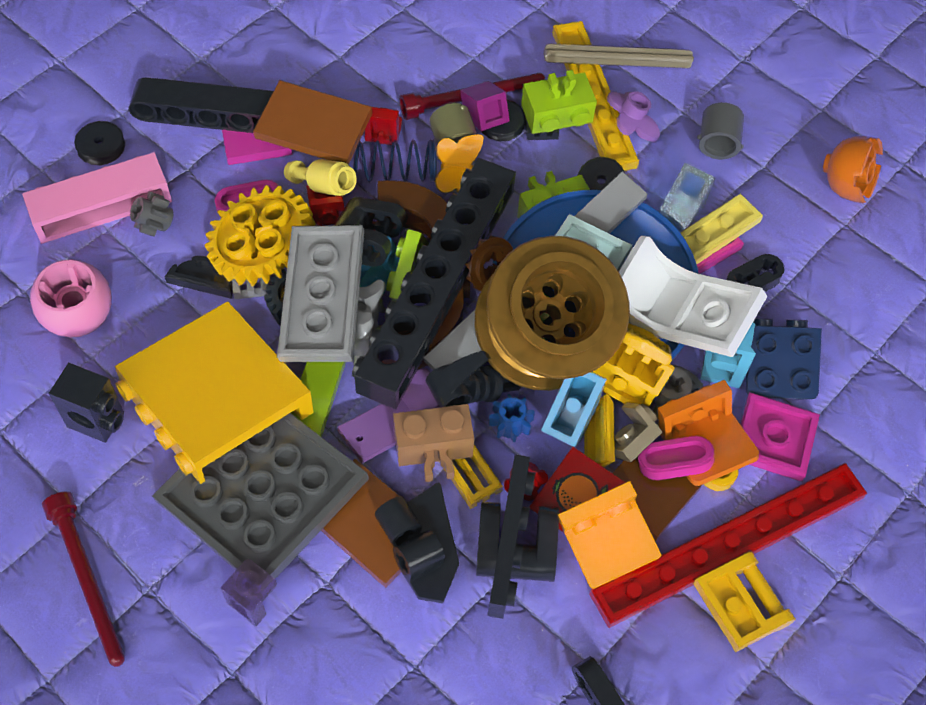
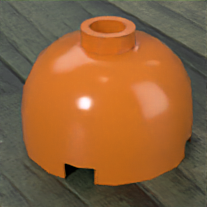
M854 136L841 141L835 147L832 154L828 153L826 155L823 172L827 173L831 189L841 198L864 204L866 203L864 195L866 198L872 196L881 170V165L876 164V154L883 155L882 141L875 137Z

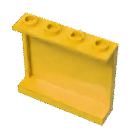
M228 301L115 366L120 380L115 385L126 402L131 399L136 404L134 407L140 420L146 426L150 423L156 429L154 434L165 450L171 448L176 454L174 458L181 471L185 475L192 473L200 484L205 482L202 471L203 467L292 411L301 420L314 413L310 390L284 362L279 361L277 354Z

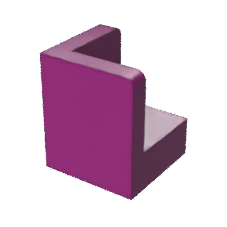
M490 81L460 90L462 104L467 106L475 127L480 131L510 122L506 91Z

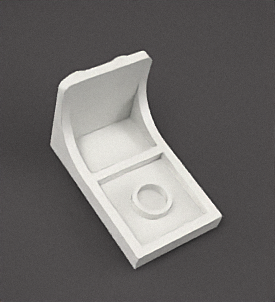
M643 235L639 237L619 270L627 288L630 302L629 322L632 325L648 330L658 338L729 357L735 355L767 298L763 288L697 274L678 266L657 248L651 237Z

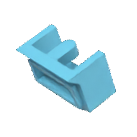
M752 323L733 357L705 350L701 380L713 383L725 380L729 386L740 389L756 355L751 348L755 323Z

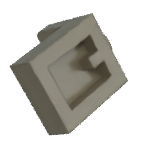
M626 402L621 408L633 424L624 426L616 433L614 437L616 439L615 457L616 459L632 462L662 433V430L655 423L657 417L648 406Z

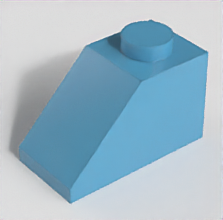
M594 372L580 377L564 379L541 431L575 447L582 441L596 411L607 379Z

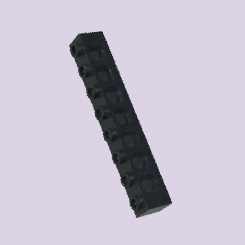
M479 157L472 169L467 168L465 170L458 194L453 193L448 200L446 215L443 220L438 219L434 224L431 233L432 239L429 245L421 247L416 259L417 266L413 273L407 272L401 284L402 292L397 300L392 299L386 309V320L383 326L375 328L369 340L367 354L365 357L360 356L353 367L352 377L355 378L357 394L395 410L397 409L466 281L470 270L465 264L472 259L470 250L478 248L479 239H488L514 193L516 171ZM431 276H440V278H432ZM416 303H424V304H426V305H424V306H417V305H414V304H416ZM410 331L411 333L407 335H402L398 332ZM386 359H392L396 361L392 364L382 363V361Z

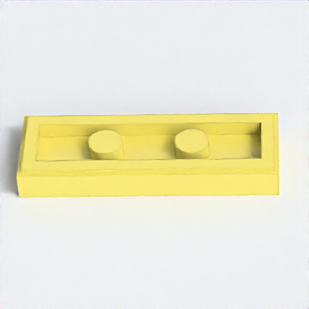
M739 194L680 233L691 249L696 264H698L759 224L763 215L742 194Z

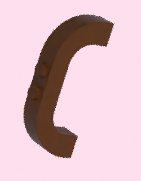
M377 181L378 200L400 205L406 211L408 217L404 228L422 233L430 243L434 224L438 219L443 220L447 213V202L433 191L418 184L404 181ZM386 216L387 218L390 219V223L395 224V223H393V222L391 221V217ZM466 279L426 355L462 322L464 298H470V281ZM400 331V332H398V333H399V334H402V335H407V334H410L411 332H410V331ZM386 359L382 361V363L384 364H392L396 362L392 359ZM424 359L418 369L428 366Z

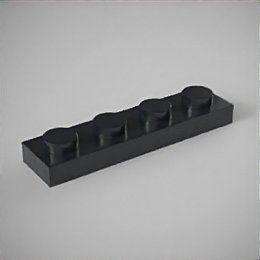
M516 454L514 456L487 616L501 619L504 617L506 605L514 607L518 582L510 581L512 567L520 568L524 544H518L516 541L518 530L526 531L530 508L522 507L524 494L532 495L535 472L528 471L530 457Z

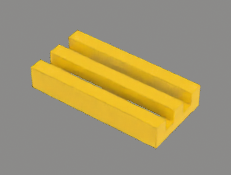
M475 445L473 447V457L470 458L489 486L484 488L465 458L455 459L476 493L473 494L455 466L454 478L451 479L470 509L476 507L478 502H485L490 499V495L494 493L497 495L503 490L502 484Z

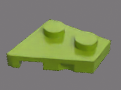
M408 229L406 237L399 239L396 249V257L400 258L397 270L390 272L386 290L390 291L389 297L391 299H398L402 292L401 284L407 272L413 273L417 266L416 259L421 247L429 245L428 240L420 232Z

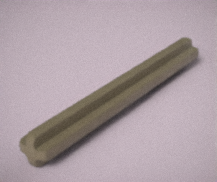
M553 43L546 44L544 49V60L547 63L690 68L694 60L692 51L687 49Z

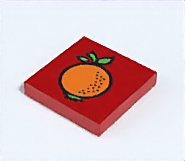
M572 447L529 508L538 515L539 506L559 507L560 514L626 482L575 447ZM559 523V530L563 532V529Z

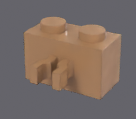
M468 404L393 413L398 466L425 463V482L433 481L432 469L435 467V462L440 461V466L446 470V478L453 479L455 472L452 460L473 457L474 433Z

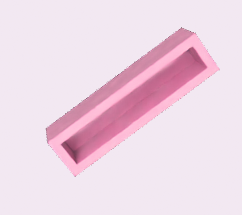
M155 152L22 193L32 225L41 244L130 216V210L135 199L138 197L147 199L149 191L162 195L165 200L170 201V203L172 202L166 179Z

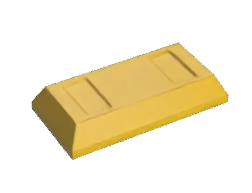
M608 394L600 397L596 411L584 434V454L602 467L615 462L614 403Z

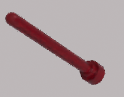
M535 73L492 83L506 92L522 89V84L545 80V76L542 73ZM461 89L421 97L420 94L415 95L413 92L402 94L399 97L402 116L405 120L418 118L419 114L424 113L426 109L462 102Z
M71 492L55 493L42 502V508L47 520L52 521L53 525L59 527L110 665L119 667L124 663L125 655L73 521L76 517V503Z

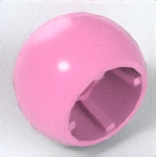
M68 259L54 262L38 274L30 292V303L34 316L44 328L56 335L72 338L87 335L103 324L112 305V295L109 283L97 268L81 260Z

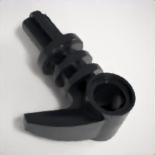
M485 351L470 354L452 364L438 367L425 380L439 408L481 401L494 402L501 397L503 392L517 391L522 386L505 379L491 365L483 366L491 359Z

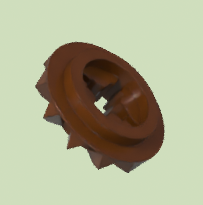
M490 235L488 239H479L478 248L470 250L472 259L465 264L470 270L466 279L473 283V288L482 291L485 283L494 274L501 261L513 250L507 240ZM490 259L497 261V263L488 266L487 269L484 268L485 262H489Z

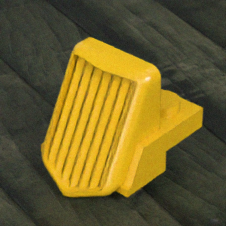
M629 323L627 333L620 348L609 361L593 372L607 379L603 389L604 393L624 404L629 402L640 405L645 404L649 407L655 396L657 397L675 367L670 364L672 362V353L669 345L648 330Z

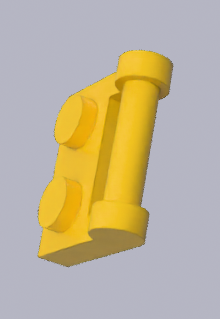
M748 552L697 578L693 583L735 652L775 631L782 630L796 620L790 609L785 610L757 567L759 561L753 552ZM738 574L745 575L770 614V618L767 620L764 618L737 576Z

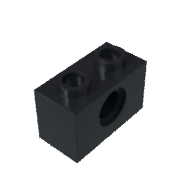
M68 362L48 394L67 428L106 443L112 432L118 431L124 419V411L109 378Z

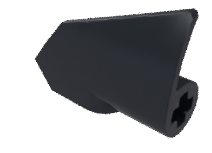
M435 483L408 502L402 496L390 499L381 505L374 515L393 545L396 563L419 600L444 603L458 569L459 559L440 483Z

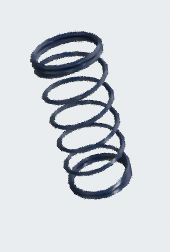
M435 139L428 141L423 175L416 141L412 140L410 142L406 174L404 175L399 144L394 140L391 148L388 177L386 175L381 144L376 140L370 178L367 171L363 144L359 141L356 148L354 171L355 173L357 172L360 148L366 180L369 183L374 176L377 146L385 181L390 180L395 145L400 172L404 182L408 180L413 145L420 180L423 182L426 178L429 157V177L431 182H435L437 177Z

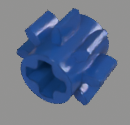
M507 394V398L501 403L498 401L493 402L492 411L494 414L489 415L488 424L489 426H497L498 439L504 436L516 442L517 437L521 433L525 435L530 434L531 425L529 422L534 421L535 411L527 410L525 397L520 400Z

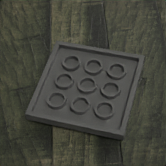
M289 413L203 467L204 483L200 484L192 473L185 475L179 469L152 497L161 507L263 593L369 480V477L365 470Z

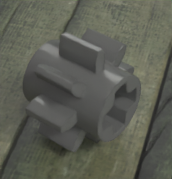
M150 191L148 192L147 199L143 197L136 198L130 210V219L135 222L134 227L138 228L140 233L155 237L157 230L166 231L173 220V209L168 207L170 201L165 200L164 196Z

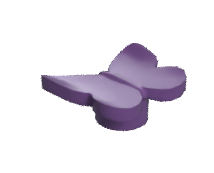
M636 91L626 92L625 94L610 92L606 97L608 103L620 113L617 117V126L621 133L630 135L636 131L637 135L642 139L650 142L658 140L660 130L655 121L646 115L651 108V102L647 96Z

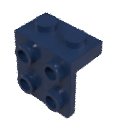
M754 319L755 328L751 348L756 355L746 376L747 395L751 392L767 398L815 399L819 394L822 328L808 327V320H786V326H773V319Z

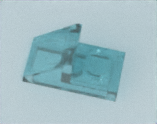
M684 163L659 212L679 232H682L692 225L698 211L704 209L715 177Z

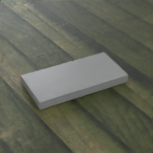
M362 225L292 226L277 358L280 362H353L364 242V229Z

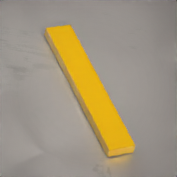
M582 21L553 26L552 34L556 44L592 45ZM564 63L567 71L573 70L574 74L585 72L597 100L593 122L587 124L600 157L616 160L623 167L624 171L638 168L639 160L629 135L621 133L617 126V117L620 113L613 109L607 101L606 97L611 91L601 66Z

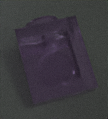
M246 559L220 588L226 603L256 627L267 615L263 601L275 589L277 582L275 578L252 560Z

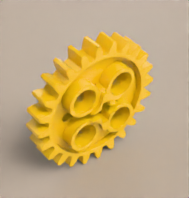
M266 185L262 193L258 194L257 190L252 188L249 197L246 198L244 194L240 193L239 202L234 203L229 200L227 202L230 208L228 211H217L221 219L210 222L214 230L205 234L210 242L204 244L209 252L207 258L219 275H224L229 282L235 279L238 285H242L247 279L251 286H255L258 278H262L265 284H268L271 274H275L279 279L282 278L281 269L287 268L292 226H315L316 223L312 218L313 213L307 203H305L301 195L296 196L292 189L284 192L282 187L278 186L272 192L270 187Z

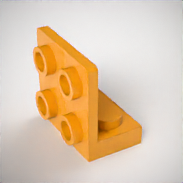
M630 481L558 514L559 523L591 589L606 584L661 557L657 544L635 502L637 494Z

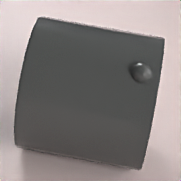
M721 102L712 104L703 111L701 132L697 136L700 140L699 148L703 154L713 159L723 160L736 156L744 148L742 145L744 114L739 107Z

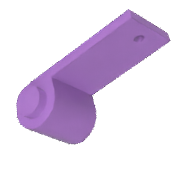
M428 369L417 370L396 410L380 404L338 426V433L361 463L396 445L393 413L439 408L425 381L426 377L431 373Z

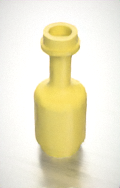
M318 159L306 167L303 162L294 160L288 162L284 167V176L288 181L299 184L306 180L309 188L317 193L344 196L355 188L357 181L355 171L347 163Z

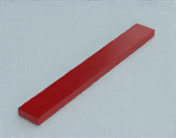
M844 463L662 554L659 559L592 589L589 595L608 628L693 586L697 578L748 552L755 554L863 499L867 492L848 465Z

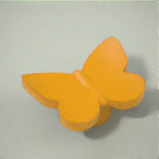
M477 134L463 137L458 140L457 144L449 138L441 139L437 143L436 155L442 163L441 170L435 179V185L440 192L448 193L456 189L457 193L461 188L460 182L467 168L472 169V163L481 150L484 139L483 135Z

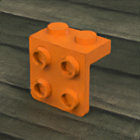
M725 380L713 385H706L694 393L679 399L670 400L665 405L658 407L659 428L662 430L660 436L663 441L700 436L709 440L713 445L714 463L712 467L704 473L687 476L691 484L695 486L703 485L752 464L759 459V450L732 413V389Z

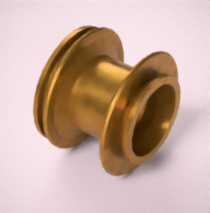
M567 236L535 238L519 245L508 253L498 265L494 274L485 283L478 296L475 308L474 326L477 341L481 350L487 352L491 357L488 361L489 364L505 379L516 385L533 390L550 391L560 389L564 379L580 377L593 372L609 361L616 353L627 333L630 319V302L627 288L619 271L610 259L597 248L584 241ZM543 286H550L554 290V297L550 298L544 295ZM522 297H527L531 301V308H524ZM565 301L574 303L576 307L575 313L567 311ZM543 312L549 314L553 322L549 326L545 325L539 317ZM564 327L572 328L575 332V337H566L564 335Z

